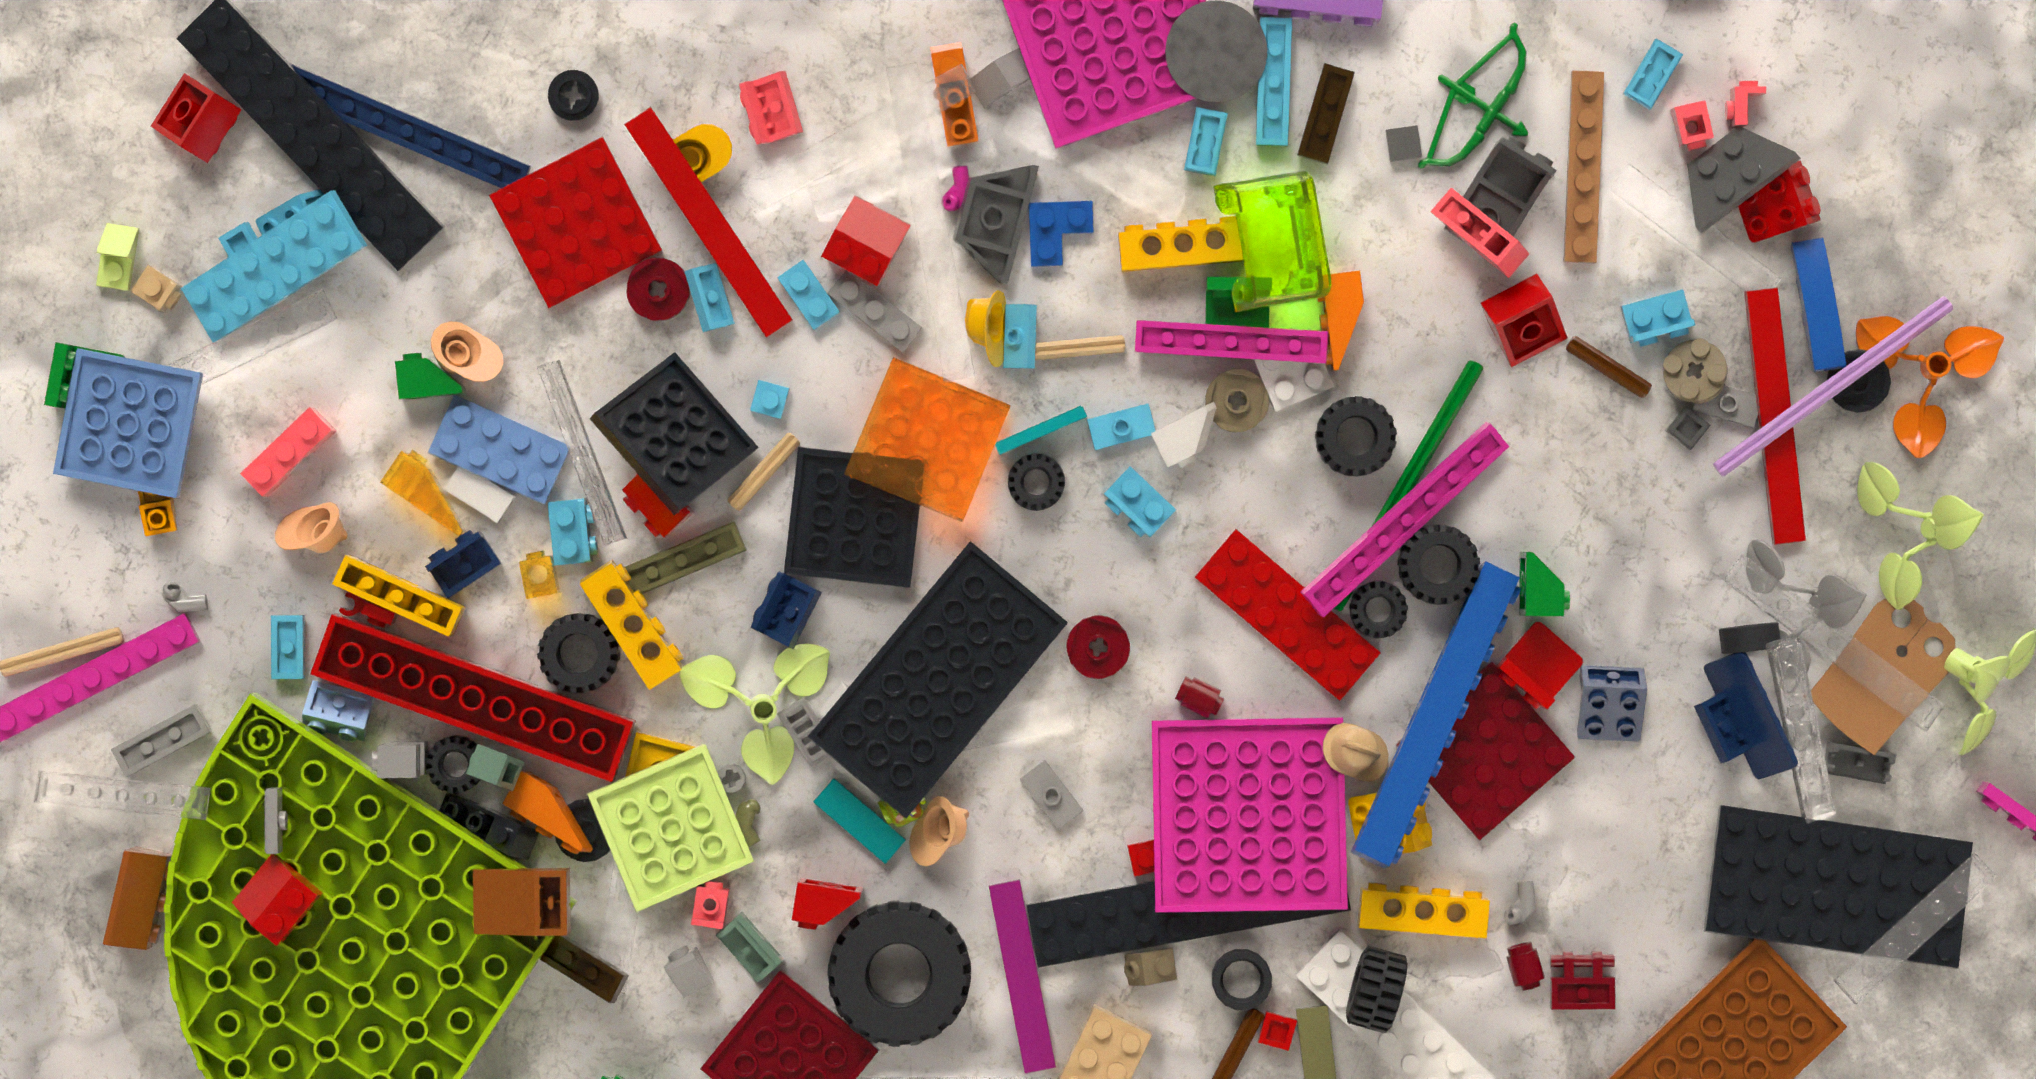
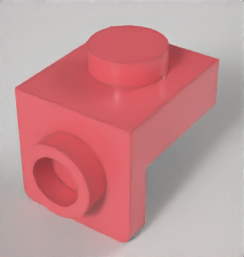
M1739 81V86L1730 89V101L1725 102V119L1730 120V128L1748 125V96H1762L1766 94V86H1758V81Z

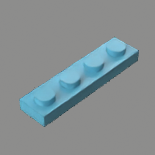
M1260 17V26L1267 42V61L1257 86L1255 146L1287 147L1292 18Z

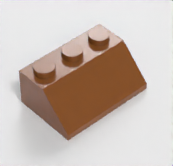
M138 846L124 850L103 940L104 945L147 950L152 948L153 943H158L162 926L157 923L160 912L164 913L168 865L172 854Z

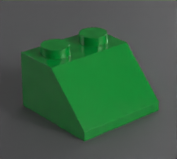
M1519 552V587L1521 588L1519 593V615L1564 616V610L1570 609V591L1565 590V584L1533 552Z

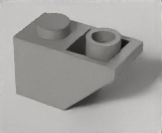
M686 945L668 956L669 961L664 966V969L683 998L713 983L714 979L697 947L689 950Z

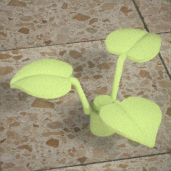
M1866 462L1861 468L1857 486L1858 500L1865 512L1873 516H1881L1888 508L1892 512L1924 519L1921 523V533L1927 538V541L1905 552L1903 557L1894 552L1887 554L1879 568V583L1885 598L1895 609L1902 610L1918 596L1922 586L1920 569L1915 562L1908 561L1909 558L1929 546L1936 545V542L1944 549L1959 548L1973 535L1984 514L1953 495H1945L1939 498L1933 507L1932 514L1930 512L1923 513L1897 507L1892 502L1899 497L1900 489L1894 475L1887 468L1876 462Z
M2033 628V631L2023 635L2014 644L2008 657L2000 656L1984 660L1979 656L1974 658L1960 648L1954 649L1948 656L1944 669L1960 678L1958 683L1966 688L1981 708L1980 713L1974 717L1967 730L1962 750L1959 752L1961 756L1978 747L1991 732L1996 719V711L1992 708L1989 709L1984 701L1991 696L2004 676L2008 679H2013L2028 666L2036 649L2035 628ZM1970 681L1975 683V689L1969 684Z
M807 643L797 644L794 649L789 647L784 649L774 662V671L783 680L778 684L771 696L759 694L753 699H749L740 691L731 687L736 678L735 669L730 661L722 656H703L682 666V670L679 673L687 693L693 700L704 707L719 708L724 706L728 699V692L738 697L747 706H750L752 717L755 721L762 723L763 730L755 729L745 736L741 746V754L746 765L752 771L764 778L769 784L774 785L787 771L794 754V741L787 729L783 726H775L769 729V722L775 718L777 713L775 701L778 700V696L786 685L790 692L796 696H810L819 691L827 677L830 652L825 647Z

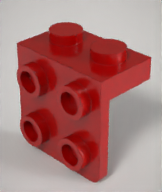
M1801 160L1797 161L1738 206L1751 242L1756 243L1821 221L1819 216L1821 212L1820 204L1817 198L1812 195L1809 186L1810 175L1807 168L1802 165Z
M1537 621L1530 626L1496 667L1501 671L1498 677L1512 689L1517 685L1523 690L1525 695L1522 698L1537 710L1541 706L1543 709L1548 710L1556 701L1554 699L1555 695L1582 666L1583 659L1547 626Z

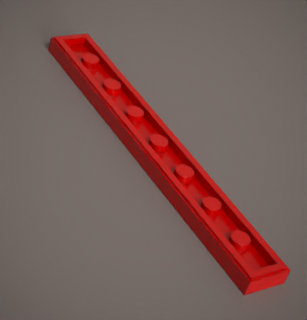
M651 106L624 124L766 338L791 322L793 319Z
M1778 288L1744 291L1759 429L1791 407ZM1792 427L1762 449L1771 538L1774 545L1806 541L1794 428Z

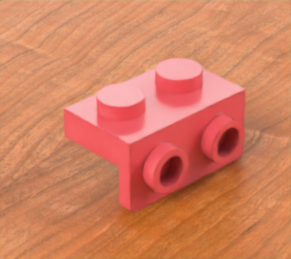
M779 71L754 81H745L739 84L741 90L740 100L744 108H746L750 121L749 131L757 145L774 143L803 133L786 71Z

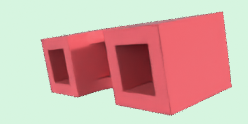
M309 407L240 474L262 497H269L291 476L290 472L305 457L315 453L336 432V429L315 408Z

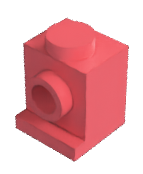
M1706 101L1686 104L1670 110L1679 147L1687 145L1688 151L1707 147L1706 140L1714 138ZM1688 122H1693L1696 125L1697 130L1695 133L1687 132L1686 124Z
M710 880L705 882L704 885L697 886L691 925L717 929L724 928L730 889L723 888V882ZM706 899H713L716 902L714 910L705 908L704 902Z

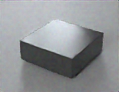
M1418 125L1385 130L1390 162L1422 157Z
M1685 405L1665 431L1687 449L1691 450L1711 425Z

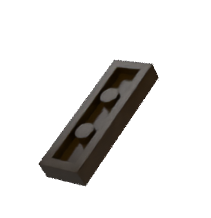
M1324 63L1297 156L1328 164L1355 74L1354 71Z
M555 936L540 958L544 963L608 1003L616 1002L629 977L627 973L568 936Z

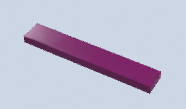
M1020 879L989 885L1024 1072L1030 1073L1056 1068Z

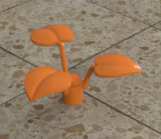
M1890 316L1860 319L1856 324L1858 349H1871L1904 325V323ZM1961 327L1952 331L1944 341V348L1950 357L1940 351L1933 352L1926 357L1923 355L1905 354L1903 351L1909 346V343H1907L1884 360L1889 369L1896 365L1898 357L1903 360L1918 361L1921 363L1920 371L1922 375L1929 380L1920 399V404L1908 403L1903 405L1893 418L1895 436L1915 458H1922L1932 452L1940 443L1945 433L1946 417L1943 410L1936 405L1925 406L1937 380L1950 371L1952 362L1955 371L1963 377L1973 379L1985 375L1994 365L1999 349L2004 341V337L2001 334L1983 327Z

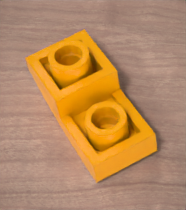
M138 491L140 499L139 510L145 537L177 531L173 498Z

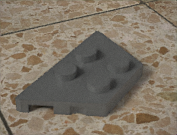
M1737 126L1687 164L1695 227L1701 234L1799 161L1801 159L1799 155L1793 150L1741 126Z
M1037 165L970 177L967 182L952 240L999 283L1007 285L1039 168Z

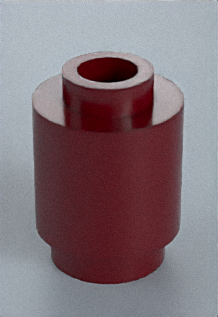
M1185 676L1175 697L1176 700L1182 702L1181 706L1207 719L1210 713L1217 715L1224 701V698L1219 696L1220 689L1196 677L1191 679Z
M1524 942L1508 947L1506 959L1514 986H1521L1522 991L1541 986L1540 980L1544 979L1545 976L1537 948H1533L1532 942Z

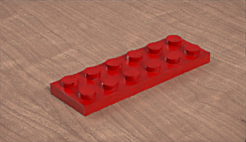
M1237 529L1230 534L1195 575L1199 582L1339 701L1381 654L1379 650L1332 610L1325 617L1320 616L1301 594L1305 587Z

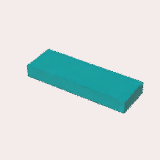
M1078 406L1000 440L995 444L999 455L1080 421L1087 417L1083 406Z
M833 778L813 801L884 864L889 861L906 841L901 834L888 825L887 822L836 778Z

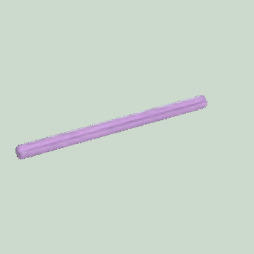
M1945 296L1935 301L1715 461L1713 465L1721 476H1726L1950 313L1953 310L1951 302Z

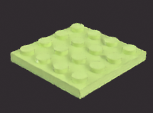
M706 744L699 745L587 793L636 912L754 862Z

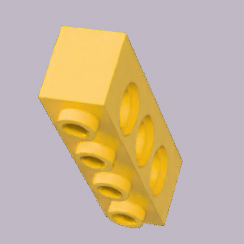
M1238 216L1219 218L1220 223L1207 224V219L1188 220V226L1175 227V222L1156 223V229L1144 230L1143 225L1124 226L1125 232L1118 233L1121 272L1248 261L1249 249L1246 221L1239 222ZM1217 232L1222 235L1224 244L1220 249L1208 247L1206 236L1209 233ZM1177 236H1188L1192 241V248L1187 252L1178 251L1174 246V240ZM1145 239H1157L1161 246L1160 251L1155 255L1146 254L1142 248V243Z
M352 555L344 556L332 585L448 637L454 636L466 609L461 604Z
M612 559L582 578L579 584L647 688L651 690L682 670L680 661L684 658L675 643L669 645L663 637L666 630L658 617L651 618L645 608L649 604L641 591L637 590L634 592L628 581L631 580V577L622 563L616 565ZM612 589H620L625 594V600L620 604H613L608 600L607 593ZM636 615L641 618L643 625L640 629L633 631L626 627L625 619L628 616ZM647 642H654L660 647V653L657 656L648 657L643 653L642 646Z
M1368 883V888H1360L1357 926L1364 929L1487 939L1490 900L1482 898L1483 892L1464 890L1463 896L1450 895L1451 890L1444 888H1432L1431 893H1421L1417 886L1400 885V890L1396 891L1387 890V884ZM1389 899H1397L1400 902V910L1393 916L1386 915L1383 911L1384 903ZM1422 901H1427L1432 906V912L1426 918H1419L1415 914L1417 904ZM1453 904L1462 905L1464 910L1463 916L1457 921H1451L1447 917V910Z

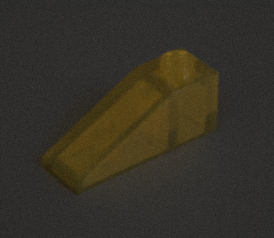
M413 449L410 453L401 451L380 483L457 536L464 534L466 530L433 470L425 465L428 459Z

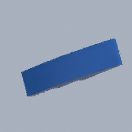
M1824 238L1792 242L1791 252L1796 269V284L1802 306L1801 317L1814 373L1845 368L1846 359Z

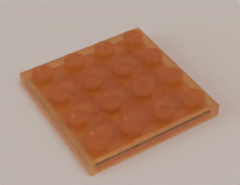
M893 357L848 463L845 475L963 522L1011 405Z

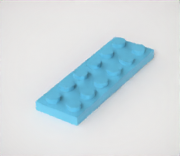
M333 190L183 286L181 290L213 343H216L366 247L367 244L336 191Z

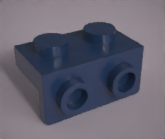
M469 530L455 539L457 545L449 551H446L443 547L428 557L431 563L426 565L425 568L432 574L448 599L502 564L480 531L473 534Z
M779 571L770 581L762 604L754 612L751 628L794 649L822 592Z

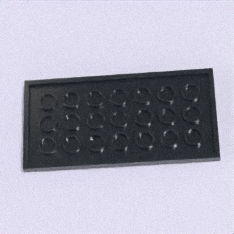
M970 541L807 738L898 814L907 819L1068 622Z
M1720 805L1703 932L1958 969L1973 842Z

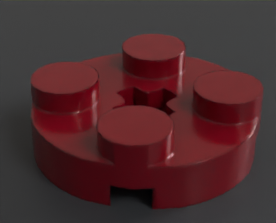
M648 258L637 264L629 275L626 289L627 299L633 310L640 316L652 321H666L676 317L686 307L690 298V288L684 270L677 263L665 258ZM654 281H657L659 284L666 283L667 287L664 289V297L660 298L658 295L651 296L650 291L653 289L651 284Z
M1094 615L1082 619L1072 628L1067 639L1066 649L1070 663L1080 674L1093 679H1103L1114 675L1124 667L1130 654V642L1126 631L1116 620L1103 615ZM1097 638L1104 639L1103 645L1108 646L1107 651L1100 652L1099 656H1094L1093 649L1089 648L1090 642H1096Z

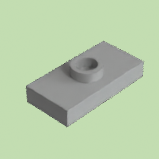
M1724 386L1722 392L1711 401L1702 404L1693 403L1692 410L1754 428L1758 416L1756 395L1728 386Z
M1046 760L1020 778L1021 782L1058 830L1084 811Z
M272 787L265 790L266 854H279L283 852V830H287L288 814L287 811H282V787Z

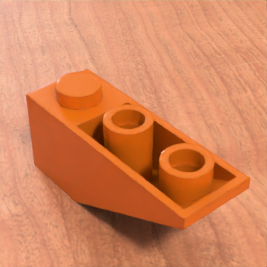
M956 42L930 47L947 147L979 141L962 43Z
M1360 270L1320 276L1321 283H1315L1317 302H1323L1325 313L1319 315L1321 331H1328L1327 364L1325 365H1331L1332 371L1339 370L1364 304Z
M521 770L514 790L508 792L502 803L511 809L509 814L526 823L528 819L537 825L535 828L537 832L548 838H552L553 835L563 841L561 846L574 854H578L579 851L591 853L593 849L558 788L532 772Z

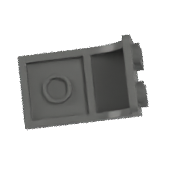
M1509 136L1508 139L1502 137L1495 143L1463 197L1514 237L1536 199L1557 170L1551 167L1554 162L1540 153L1531 155L1524 150L1526 147L1524 143ZM1445 225L1443 228L1445 231L1462 240Z

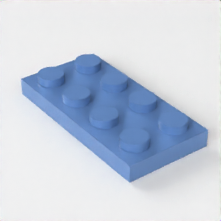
M454 395L428 450V454L545 505L571 450V446Z

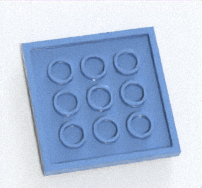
M77 348L53 474L180 498L203 373Z

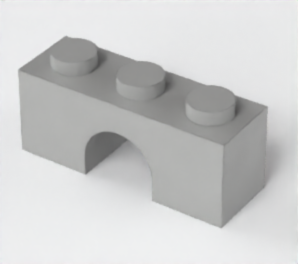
M390 741L378 745L377 751L372 752V770L377 771V778H417L420 775L427 774V764L425 763L426 758H428V741Z

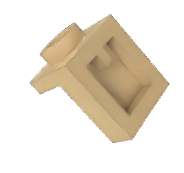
M147 265L131 292L154 306L158 311L165 313L167 309L172 310L180 300L181 294L179 290L182 286L157 269Z

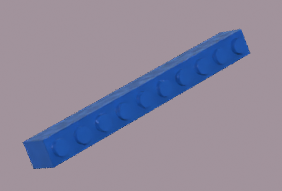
M1485 561L1478 569L1480 573L1474 582L1475 586L1472 590L1468 591L1350 852L1384 869L1388 868L1391 863L1397 864L1404 847L1400 845L1404 834L1410 835L1415 826L1417 818L1413 816L1417 805L1423 806L1430 792V789L1426 787L1430 776L1436 777L1442 766L1443 760L1439 758L1443 747H1450L1456 731L1452 730L1456 718L1461 720L1469 706V702L1465 701L1470 689L1475 691L1482 677V673L1478 672L1482 661L1488 662L1495 648V645L1491 643L1495 632L1500 634L1507 622L1508 616L1504 615L1508 603L1513 605L1520 593L1521 588L1517 586L1520 577Z

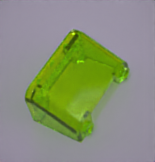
M1308 172L1284 173L1213 186L1218 209L1225 215L1236 214L1246 277L1236 280L1233 285L1232 299L1235 312L1290 305L1328 295L1332 286L1315 183Z

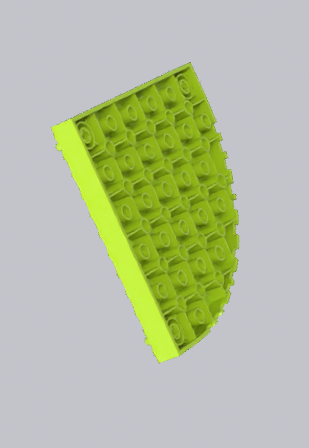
M258 693L249 694L216 745L194 784L195 787L186 804L179 829L176 833L175 845L171 861H169L167 891L164 904V950L168 962L170 991L177 1007L182 1032L187 1044L191 1047L199 1071L201 1070L206 1079H463L555 937L474 934L473 869H521L526 867L508 855L494 849L480 839L479 836L391 779L377 778V771H373L372 767ZM272 787H282V811H287L288 827L287 830H283V852L276 855L323 892L284 942L278 946L251 926L232 904V901L271 855L265 852V790ZM570 896L572 910L577 900Z

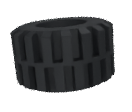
M1354 396L1341 399L1328 407L1318 420L1315 432L1317 452L1320 453L1323 462L1335 472L1345 476L1356 477L1371 474L1382 468L1390 460L1393 449L1396 447L1397 430L1393 424L1394 420L1382 404L1376 403L1371 398ZM1355 417L1366 420L1372 426L1375 435L1374 443L1370 450L1358 456L1344 452L1337 441V432L1340 425L1345 420Z
M1430 525L1419 529L1400 549L1401 553L1397 565H1399L1398 574L1404 583L1403 586L1412 596L1430 604H1450L1458 599H1462L1475 586L1474 582L1480 573L1478 571L1480 557L1477 555L1476 551L1478 550L1475 544L1470 541L1471 538L1467 534L1462 533L1455 527ZM1433 546L1449 548L1457 559L1456 573L1452 579L1445 583L1436 584L1428 581L1420 569L1422 555Z
M574 613L556 619L545 629L542 639L539 640L538 646L540 647L537 658L540 660L541 672L545 673L547 680L551 684L553 683L562 691L577 694L598 689L611 679V676L618 668L620 645L605 622L595 617V615ZM575 634H582L591 638L596 644L598 651L595 664L584 672L571 671L564 665L561 659L560 651L563 642Z
M1372 946L1365 948L1358 961L1346 1008L1348 1024L1387 1033L1395 1020L1404 990L1408 968L1405 955Z

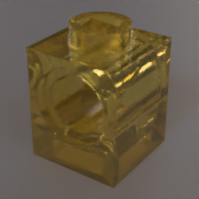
M544 550L525 554L526 560L519 561L526 599L561 593L553 555L545 556ZM536 565H542L547 570V578L542 583H536L531 577V571Z

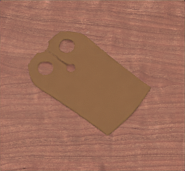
M1887 599L1878 602L1839 656L1807 694L1820 711L1841 732L1873 755L1879 751L1911 712L1949 673L1944 669V665L1950 653L1955 649V638L1940 622L1934 623L1928 620L1924 614V608L1915 600L1904 607L1911 615L1910 624L1904 628H1899L1893 623L1892 613L1896 609ZM1930 637H1937L1943 643V651L1937 657H1931L1925 652L1924 643ZM1903 645L1907 648L1908 653L1905 657L1897 655L1896 649L1898 646Z

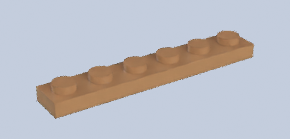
M1571 71L1563 262L1597 263L1604 72Z

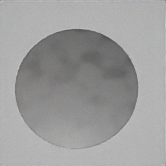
M1226 1L1202 2L1183 12L1172 25L1166 41L1167 66L1175 82L1191 96L1208 102L1230 101L1247 93L1260 79L1267 61L1266 38L1258 21L1244 8Z

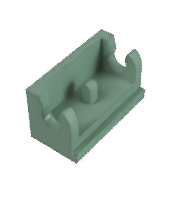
M743 912L716 934L717 938L722 941L757 983L784 960Z

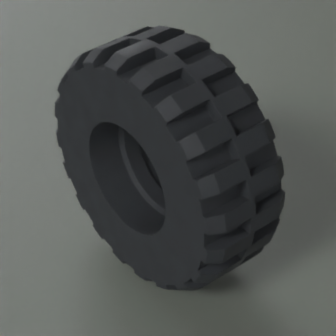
M900 900L888 901V903L880 905L876 904L850 920L836 939L827 969L829 993L840 1017L846 1020L853 1031L866 1036L867 1040L874 1043L889 1044L888 1046L891 1047L909 1044L911 1046L918 1045L922 1041L929 1038L933 1039L941 1034L945 1028L956 1020L962 1007H964L971 982V961L964 939L961 938L952 922L948 921L940 912L933 908L930 909L917 902H900ZM900 943L913 946L924 955L929 965L930 978L926 989L919 997L910 1002L893 1003L883 999L874 990L870 981L869 971L873 958L881 949L892 944Z

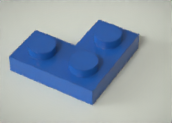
M1093 201L1029 203L1031 267L1063 266L1062 234L1094 233Z

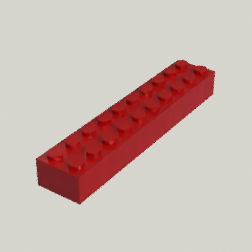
M337 613L331 614L310 675L609 782H613L616 779L636 720Z

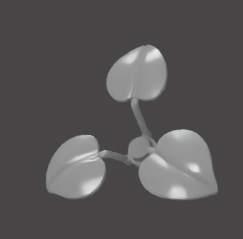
M1754 539L1751 540L1748 546L1745 570L1750 585L1757 592L1767 594L1772 592L1775 586L1779 590L1812 594L1809 600V607L1816 616L1794 629L1791 634L1787 630L1781 629V647L1770 649L1771 662L1776 673L1786 684L1793 686L1804 678L1811 663L1809 648L1802 639L1797 638L1798 635L1821 620L1827 626L1834 629L1846 626L1858 613L1867 594L1853 587L1844 578L1833 574L1822 578L1818 587L1815 588L1782 584L1779 580L1784 577L1785 567L1781 557L1770 545L1762 540Z

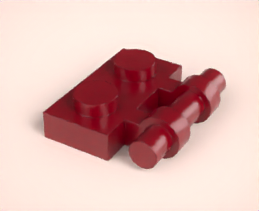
M1563 951L1562 955H1550V967L1563 968V977H1550V1009H1615V977L1603 976V967L1615 966L1614 954H1602L1601 951H1592L1591 954L1573 955V951ZM1574 967H1591V976L1574 977Z

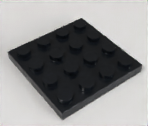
M676 352L589 418L674 516L759 448Z
M798 447L784 573L911 588L925 461Z

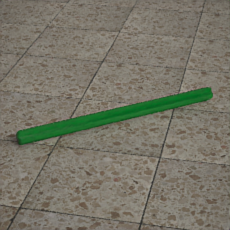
M1474 360L1467 362L1372 526L1416 486L1482 373L1483 366ZM1354 590L1333 609L1341 612Z

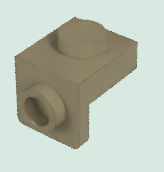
M1173 948L1124 955V973L1130 986H1147L1177 980Z

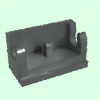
M1827 742L1822 773L1886 784V782L1891 781L1890 767L1891 764L1895 763L1897 754L1878 751L1873 755L1861 747Z

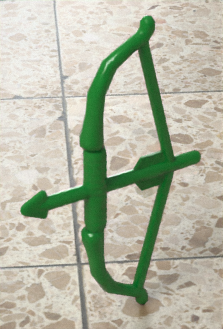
M1512 23L1509 27V34L1456 82L1442 74L1438 76L1439 82L1447 86L1450 91L1427 157L1418 163L1420 169L1425 168L1427 165L1450 167L1466 159L1484 141V135L1495 119L1512 129V135L1528 136V131L1522 121L1517 124L1500 113L1509 100L1510 95L1516 93L1526 67L1527 51L1516 32L1518 28L1517 23ZM1513 40L1518 50L1517 66L1504 88L1498 92L1492 103L1488 105L1475 96V88L1465 81L1508 42ZM1453 98L1463 105L1473 103L1485 111V114L1475 127L1476 130L1459 153L1448 159L1433 158Z

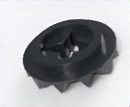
M567 70L558 74L552 80L548 89V102L551 109L559 117L568 121L583 120L594 112L599 101L598 87L595 81L588 74L579 70ZM577 82L578 93L587 98L576 100L575 105L570 109V99L560 95V92H571L572 87Z

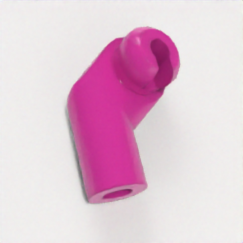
M968 166L952 168L954 184L941 200L942 207L947 211H956L961 208L969 179Z

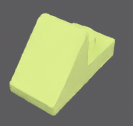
M106 224L96 252L101 254L96 286L130 291L139 228Z

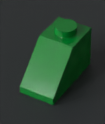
M422 353L403 354V360L395 361L399 400L466 394V389L461 383L431 359L422 358Z

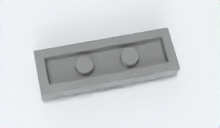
M847 270L844 271L827 293L902 353L922 329L919 324L859 277Z
M194 704L112 748L111 751L125 777H129L211 733L212 730L198 704Z

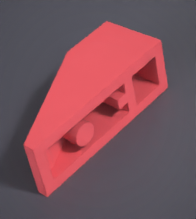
M1450 188L1430 211L1508 278L1529 255L1528 251L1516 238L1453 188Z

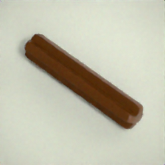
M1573 336L1568 342L1566 350L1638 397L1645 398L1651 390L1652 385L1650 382L1578 336Z
M1256 1008L1247 1011L1212 1079H1232L1264 1019L1263 1012Z

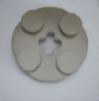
M1703 338L1688 340L1678 344L1669 352L1663 362L1665 384L1670 393L1681 401L1685 400L1694 404L1709 402L1717 397L1725 386L1728 372L1725 357L1715 345L1708 343ZM1691 365H1701L1704 368L1701 370V378L1697 379L1695 376H1687Z
M1230 369L1219 374L1210 383L1205 395V406L1214 402L1217 408L1213 422L1223 430L1239 433L1254 428L1265 417L1269 407V394L1264 383L1253 372L1245 369ZM1236 391L1241 392V398L1246 399V404L1240 405L1238 410L1232 409L1233 404L1228 402V397L1234 396Z

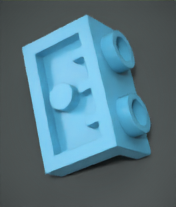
M1683 289L1620 306L1630 343L1639 341L1640 347L1659 342L1657 336L1669 333L1671 339L1689 334L1688 327L1695 326V321L1690 316Z
M1131 466L1104 493L1108 498L1104 503L1116 515L1123 512L1128 516L1131 521L1127 525L1140 537L1144 534L1151 537L1176 511Z
M587 498L548 502L554 566L593 562V555H598L596 536L590 535L589 526L590 523L595 522L593 504L587 505Z

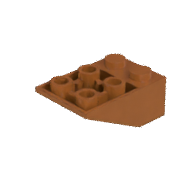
M570 868L473 869L474 934L567 936L570 934Z

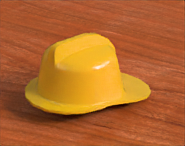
M713 124L695 126L673 139L701 182L721 171L728 164L732 156V143L729 136L722 128Z
M1000 290L995 291L990 298L970 299L967 302L965 329L968 336L974 343L986 347L989 362L997 368L1004 361L1006 299L1004 293Z

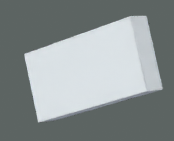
M457 467L444 488L445 491L497 523L500 522L515 498L513 494L490 480L460 467Z

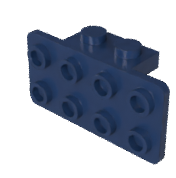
M1733 653L1705 664L1704 672L1715 695L1695 705L1694 708L1720 763L1728 762L1744 754L1753 775L1757 779H1763L1798 766L1795 752L1785 735L1780 720L1775 714L1747 653Z

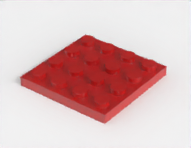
M603 136L489 194L548 308L662 251Z

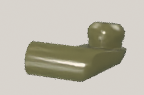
M749 799L747 802L743 801L738 806L736 812V819L748 848L761 841L752 826L755 815L759 814L761 809L759 803L754 799Z

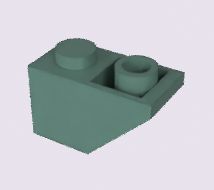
M477 744L475 752L470 758L466 774L513 791L524 761Z

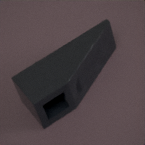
M446 792L439 809L441 813L479 836L480 839L494 849L509 856L529 860L539 832L534 827L454 793Z

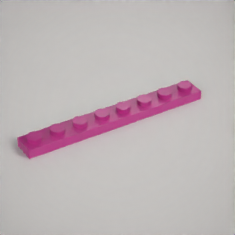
M1485 422L1301 591V594L1320 616L1325 617L1410 539L1414 533L1423 527L1508 449L1509 445L1491 423Z
M187 613L0 706V743L199 643L200 639Z

